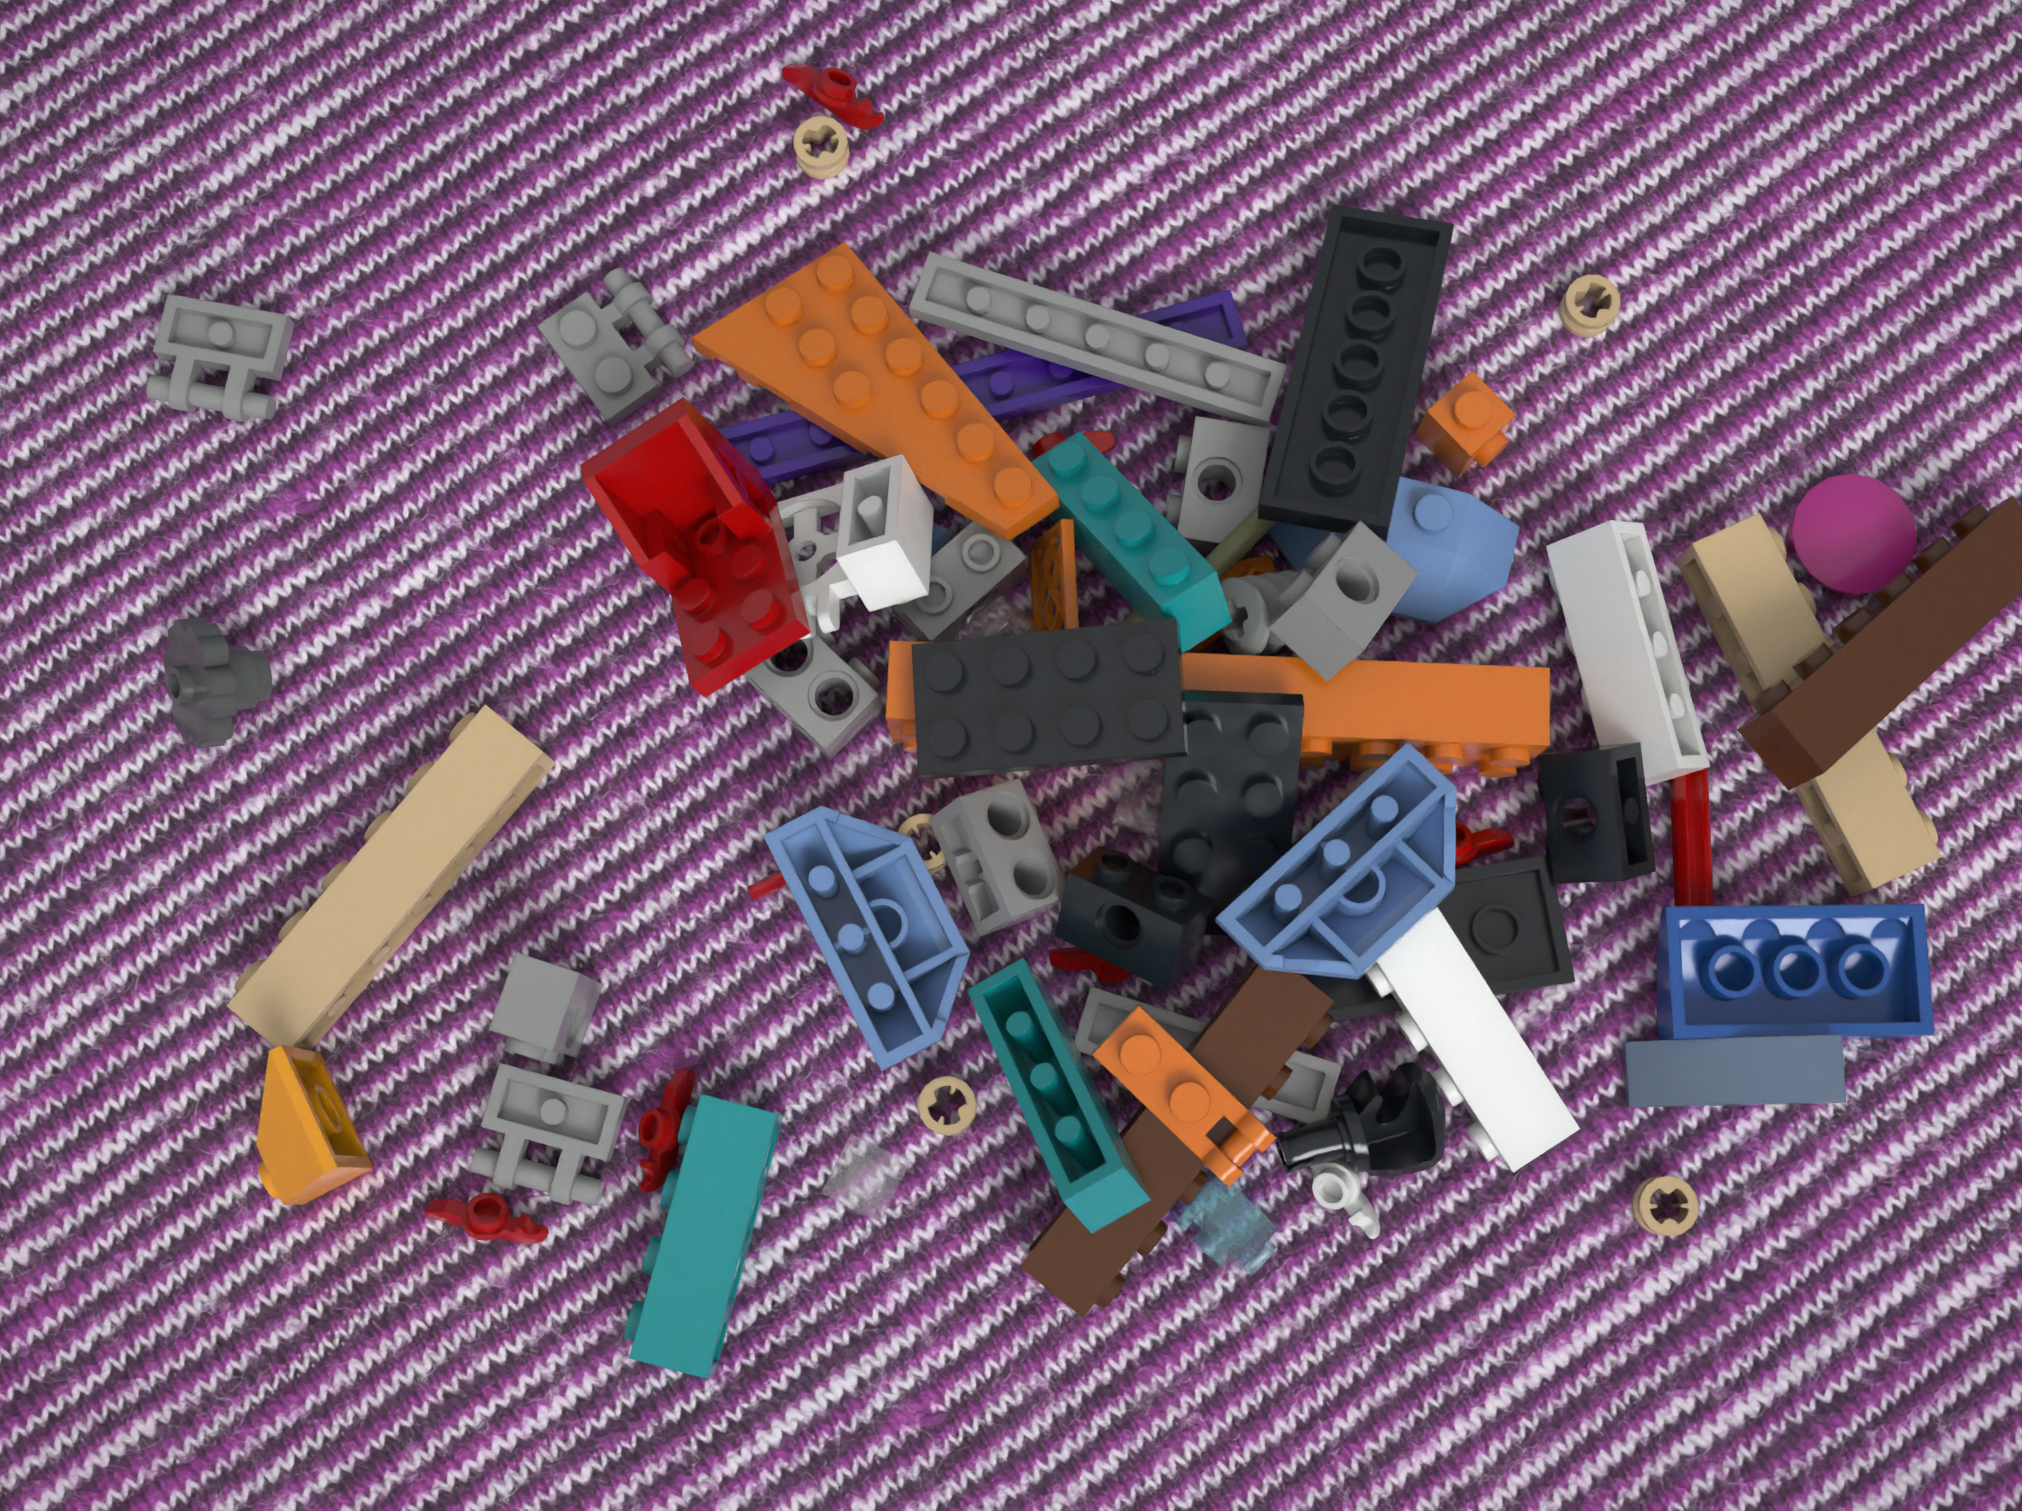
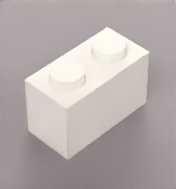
M903 454L844 472L836 559L869 612L896 604H905L913 599L929 595L934 508Z

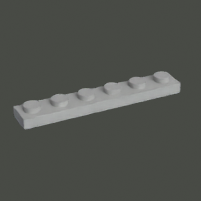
M930 251L909 306L910 317L1249 425L1268 426L1287 368L1286 364Z

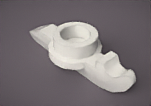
M1335 1159L1310 1166L1315 1172L1312 1190L1316 1200L1328 1209L1336 1210L1344 1207L1351 1215L1348 1220L1352 1225L1361 1227L1369 1238H1377L1380 1233L1377 1213L1360 1190V1179L1351 1170V1167L1347 1163Z

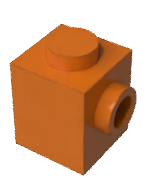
M1472 370L1426 411L1415 436L1458 478L1475 462L1482 468L1485 467L1505 449L1510 440L1504 434L1516 417V414Z

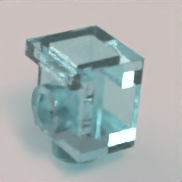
M1215 1174L1206 1181L1197 1195L1171 1220L1181 1231H1185L1191 1223L1200 1230L1192 1241L1221 1268L1231 1259L1249 1276H1252L1277 1248L1269 1239L1279 1227L1235 1186H1227Z

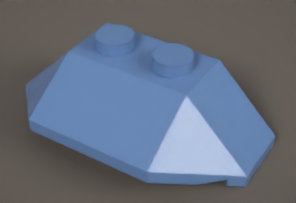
M1400 477L1387 542H1384L1419 574L1390 615L1434 626L1483 598L1502 590L1507 584L1520 526L1470 493ZM1277 522L1266 534L1271 541H1274L1291 569L1299 570L1311 567L1305 560L1331 532ZM1333 532L1340 539L1345 535Z
M1407 742L1216 917L1215 922L1263 970L1359 979L1454 890L1457 787Z
M822 805L764 834L763 837L880 1070L883 1071L941 1041L970 957V951L912 838L870 822L842 814L839 811Z

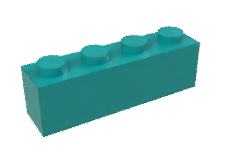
M1080 431L1031 462L1059 497L1060 508L1049 514V518L1055 524L1060 519L1073 520L1075 546L1145 621L1177 619L1180 624L1182 654L1232 622L1217 571Z
M1024 957L967 989L1062 1201L1092 1234L1149 1202L1151 1198L1051 992Z
M703 1094L700 1095L697 1107L687 1106L678 1135V1143L686 1145L680 1171L670 1170L661 1196L660 1208L669 1210L663 1235L653 1234L643 1262L642 1273L651 1276L644 1302L635 1300L625 1328L624 1339L633 1342L629 1359L705 1379L716 1374L784 1115Z

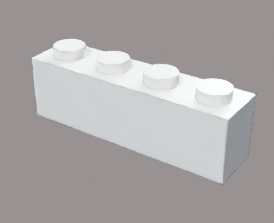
M1609 520L1547 545L1546 549L1551 564L1549 568L1550 583L1561 601L1567 624L1565 639L1570 651L1576 657L1583 683L1581 688L1582 702L1586 711L1592 717L1599 746L1640 742L1646 787L1710 767L1644 524Z
M1437 906L1364 973L1381 998L1390 992L1392 993L1404 1014L1395 1019L1398 1027L1417 1053L1427 1048L1439 1068L1432 1072L1431 1075L1452 1107L1462 1102L1469 1112L1474 1123L1465 1129L1487 1162L1497 1156L1514 1173L1580 1130L1578 1124Z

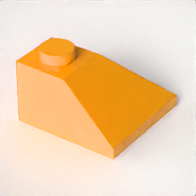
M280 1045L270 1050L256 1146L263 1159V1162L258 1164V1172L264 1187L274 1199L280 1197L283 1205H303L374 1169L321 1052Z

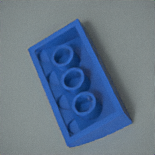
M1924 904L1663 907L1661 909L1657 953L1656 997L1658 1040L1841 1035L1842 1039L1918 1038L1935 1035Z

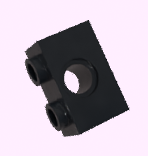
M1640 742L1569 748L1538 755L1540 771L1537 778L1539 795L1544 801L1548 832L1545 841L1546 855H1550L1554 884L1625 881L1656 871ZM1588 802L1595 812V825L1591 822L1587 813Z
M1099 845L1068 872L1054 936L1168 991L1198 960L1213 898L1192 889L1188 883L1179 878L1162 875L1133 861L1129 855L1123 852L1109 850Z

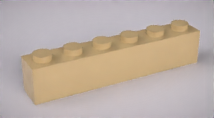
M1760 513L1692 543L1675 559L1749 703L1778 680L1783 679L1789 684L1795 679L1798 674L1792 668V665L1815 646L1824 642L1830 647L1835 643L1832 639L1826 638L1815 618L1817 610L1812 594L1804 584L1796 582L1785 561L1787 558L1786 547L1781 536L1774 528L1767 527ZM1876 726L1825 773L1794 788L1851 897L1875 889L1942 857L1936 846L1938 834L1933 822L1925 812L1917 810L1905 787L1907 785L1906 772L1898 758L1885 750L1875 731Z
M484 705L477 714L474 712L467 714L456 724L448 739L451 745L435 763L429 761L414 773L406 787L409 794L393 812L387 810L371 823L364 835V840L367 841L366 844L351 861L343 860L328 873L321 885V889L324 891L323 894L308 911L300 910L294 914L280 930L278 939L281 943L265 961L258 960L254 962L237 980L234 988L238 993L226 1006L275 1048L285 1045L313 1050L556 764L540 748L487 705Z

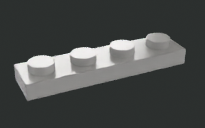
M1091 986L1074 1042L1079 1052L1093 1056L1092 1052L1138 1004L1185 1049H1187L1207 1022ZM1296 1050L1285 1063L1293 1071L1282 1088L1270 1101H1267L1260 1095L1252 1106L1308 1124L1324 1121L1329 1111L1342 1065Z

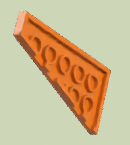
M845 241L691 337L695 350L712 361L717 358L737 371L739 378L755 388H758L759 385L763 386L787 401L788 407L863 454L866 455L870 452L882 460L903 454L919 483L944 497L946 505L1007 542L1060 508L1059 497L1055 490Z

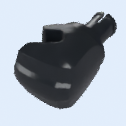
M1414 1062L1403 1063L1397 1066L1391 1080L1381 1092H1379L1368 1070H1364L1353 1080L1343 1095L1332 1098V1111L1329 1113V1119L1285 1132L1279 1131L1274 1134L1277 1137L1275 1142L1277 1152L1287 1175L1294 1173L1296 1170L1342 1158L1345 1163H1348L1355 1174L1366 1171L1369 1176H1399L1431 1169L1442 1159L1445 1149L1444 1133L1446 1121L1441 1088L1428 1071L1423 1070Z

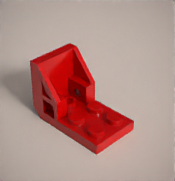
M684 397L580 465L584 484L638 566L671 594L689 685L702 696H709L811 633L777 500L760 472Z

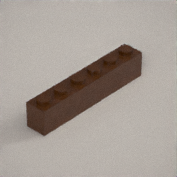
M2010 496L1989 510L1980 502L1961 515L1949 526L1956 534L1950 541H1947L1942 536L1924 548L1911 560L1918 568L1914 573L1908 576L1905 571H1902L1872 594L1879 603L1870 612L1865 606L1859 608L1832 630L1839 638L1832 646L1828 647L1822 642L1792 665V668L1798 674L1795 679L1789 684L1780 679L1752 700L1750 704L1757 712L1737 730L1788 791L1825 773L2022 592V506L2013 496Z
M1255 962L1186 1050L1239 1101L1250 1109L1260 1095L1267 1101H1270L1282 1088L1293 1071L1285 1063L1301 1043L1308 1049H1311L1325 1034L1334 1020V1017L1327 1013V1011L1335 1001L1300 973L1263 970ZM1144 1104L1141 1105L1119 1134L1151 1200L1092 1234L1066 1204L1063 1203L1022 1255L1020 1267L1082 1318L1094 1304L1103 1310L1111 1303L1127 1280V1277L1120 1273L1122 1268L1135 1252L1145 1258L1154 1249L1168 1229V1225L1161 1219L1177 1199L1186 1206L1197 1195L1210 1176L1203 1169L1204 1162ZM1223 1116L1208 1131L1207 1135L1221 1148L1238 1129Z

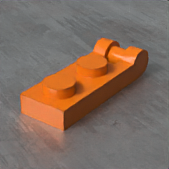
M1139 1004L1092 1052V1055L1229 1187L1244 1173L1240 1166L1257 1149L1263 1153L1277 1139L1241 1101ZM1225 1116L1238 1130L1220 1148L1207 1133Z

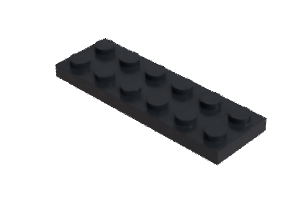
M1332 205L1259 500L1258 519L1346 534L1361 521L1381 540L1387 542L1454 230L1453 223Z

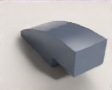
M1841 1035L1622 1042L1626 1108L1831 1104L1846 1102Z

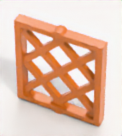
M1060 519L1049 530H1044L1043 535L1028 547L1032 632L1060 630L1062 620L1064 621L1063 629L1079 628L1074 524L1072 519ZM1059 539V544L1057 548L1056 541ZM1052 560H1053V562H1054V567H1053V571H1052V575H1051L1050 569H1051V564H1052ZM1060 576H1061L1062 584H1061V588H1060V591H1059L1058 585H1059ZM1046 587H1047V589H1048V594H1047V599H1046V602H1045V592H1046ZM1054 603H1055V605H1056V611H1055V616H1054V618H1053L1052 612H1053Z

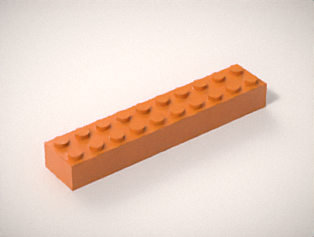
M890 640L886 721L892 741L903 743L904 751L917 753L912 645L933 642ZM1207 653L1182 654L1184 690L1302 694L1304 717L1299 770L1324 768L1325 760L1349 761L1350 770L1365 772L1370 768H1380L1409 742L1443 775L1452 773L1453 766L1478 767V775L1482 777L1506 778L1516 776L1517 769H1523L1529 765L1532 760L1550 746V668L1352 660L1329 681H1326L1300 657ZM1164 758L1158 759V761L1164 763Z

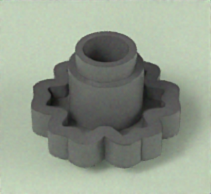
M204 617L178 619L175 621L174 626H171L168 630L170 650L164 653L165 687L167 694L173 701L172 715L174 723L179 729L185 742L193 741L197 749L223 746L233 736L231 716H235L238 710L252 709L258 701H265L270 698L272 692V673L269 661L260 650L250 651L246 646L228 647V643L221 634L219 626L216 623H207Z

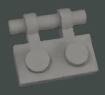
M623 268L612 270L603 280L605 286L614 296L613 301L603 309H600L588 291H586L537 325L542 336L611 428L661 394L658 384L649 374L651 371L664 363L674 377H679L687 373L694 365L693 360L683 348L684 338L674 325H665L651 306L653 297L642 283H634ZM631 321L646 339L645 343L635 351L630 349L618 333V330Z
M168 294L153 352L161 360L175 362L171 378L159 375L150 376L147 382L148 398L169 402L171 409L194 412L199 407L221 411L225 418L242 422L248 421L250 417L271 420L276 410L275 397L254 393L253 389L256 377L281 381L295 323L285 314ZM203 367L229 372L226 386L221 387L200 383Z
M500 1063L481 1127L505 1133L500 1152L478 1147L473 1155L470 1171L493 1178V1184L502 1188L514 1190L517 1185L550 1193V1200L570 1206L576 1200L597 1206L603 1194L605 1181L582 1175L585 1156L611 1161L629 1098ZM529 1140L562 1149L557 1168L527 1160L526 1150Z

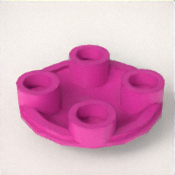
M1857 474L1829 477L1809 489L1795 508L1793 522L1786 531L1787 545L1795 552L1796 557L1809 576L1828 589L1833 590L1841 598L1854 599L1866 593H1873L1891 578L1905 571L1913 559L1917 540L1912 512L1900 495L1878 479Z

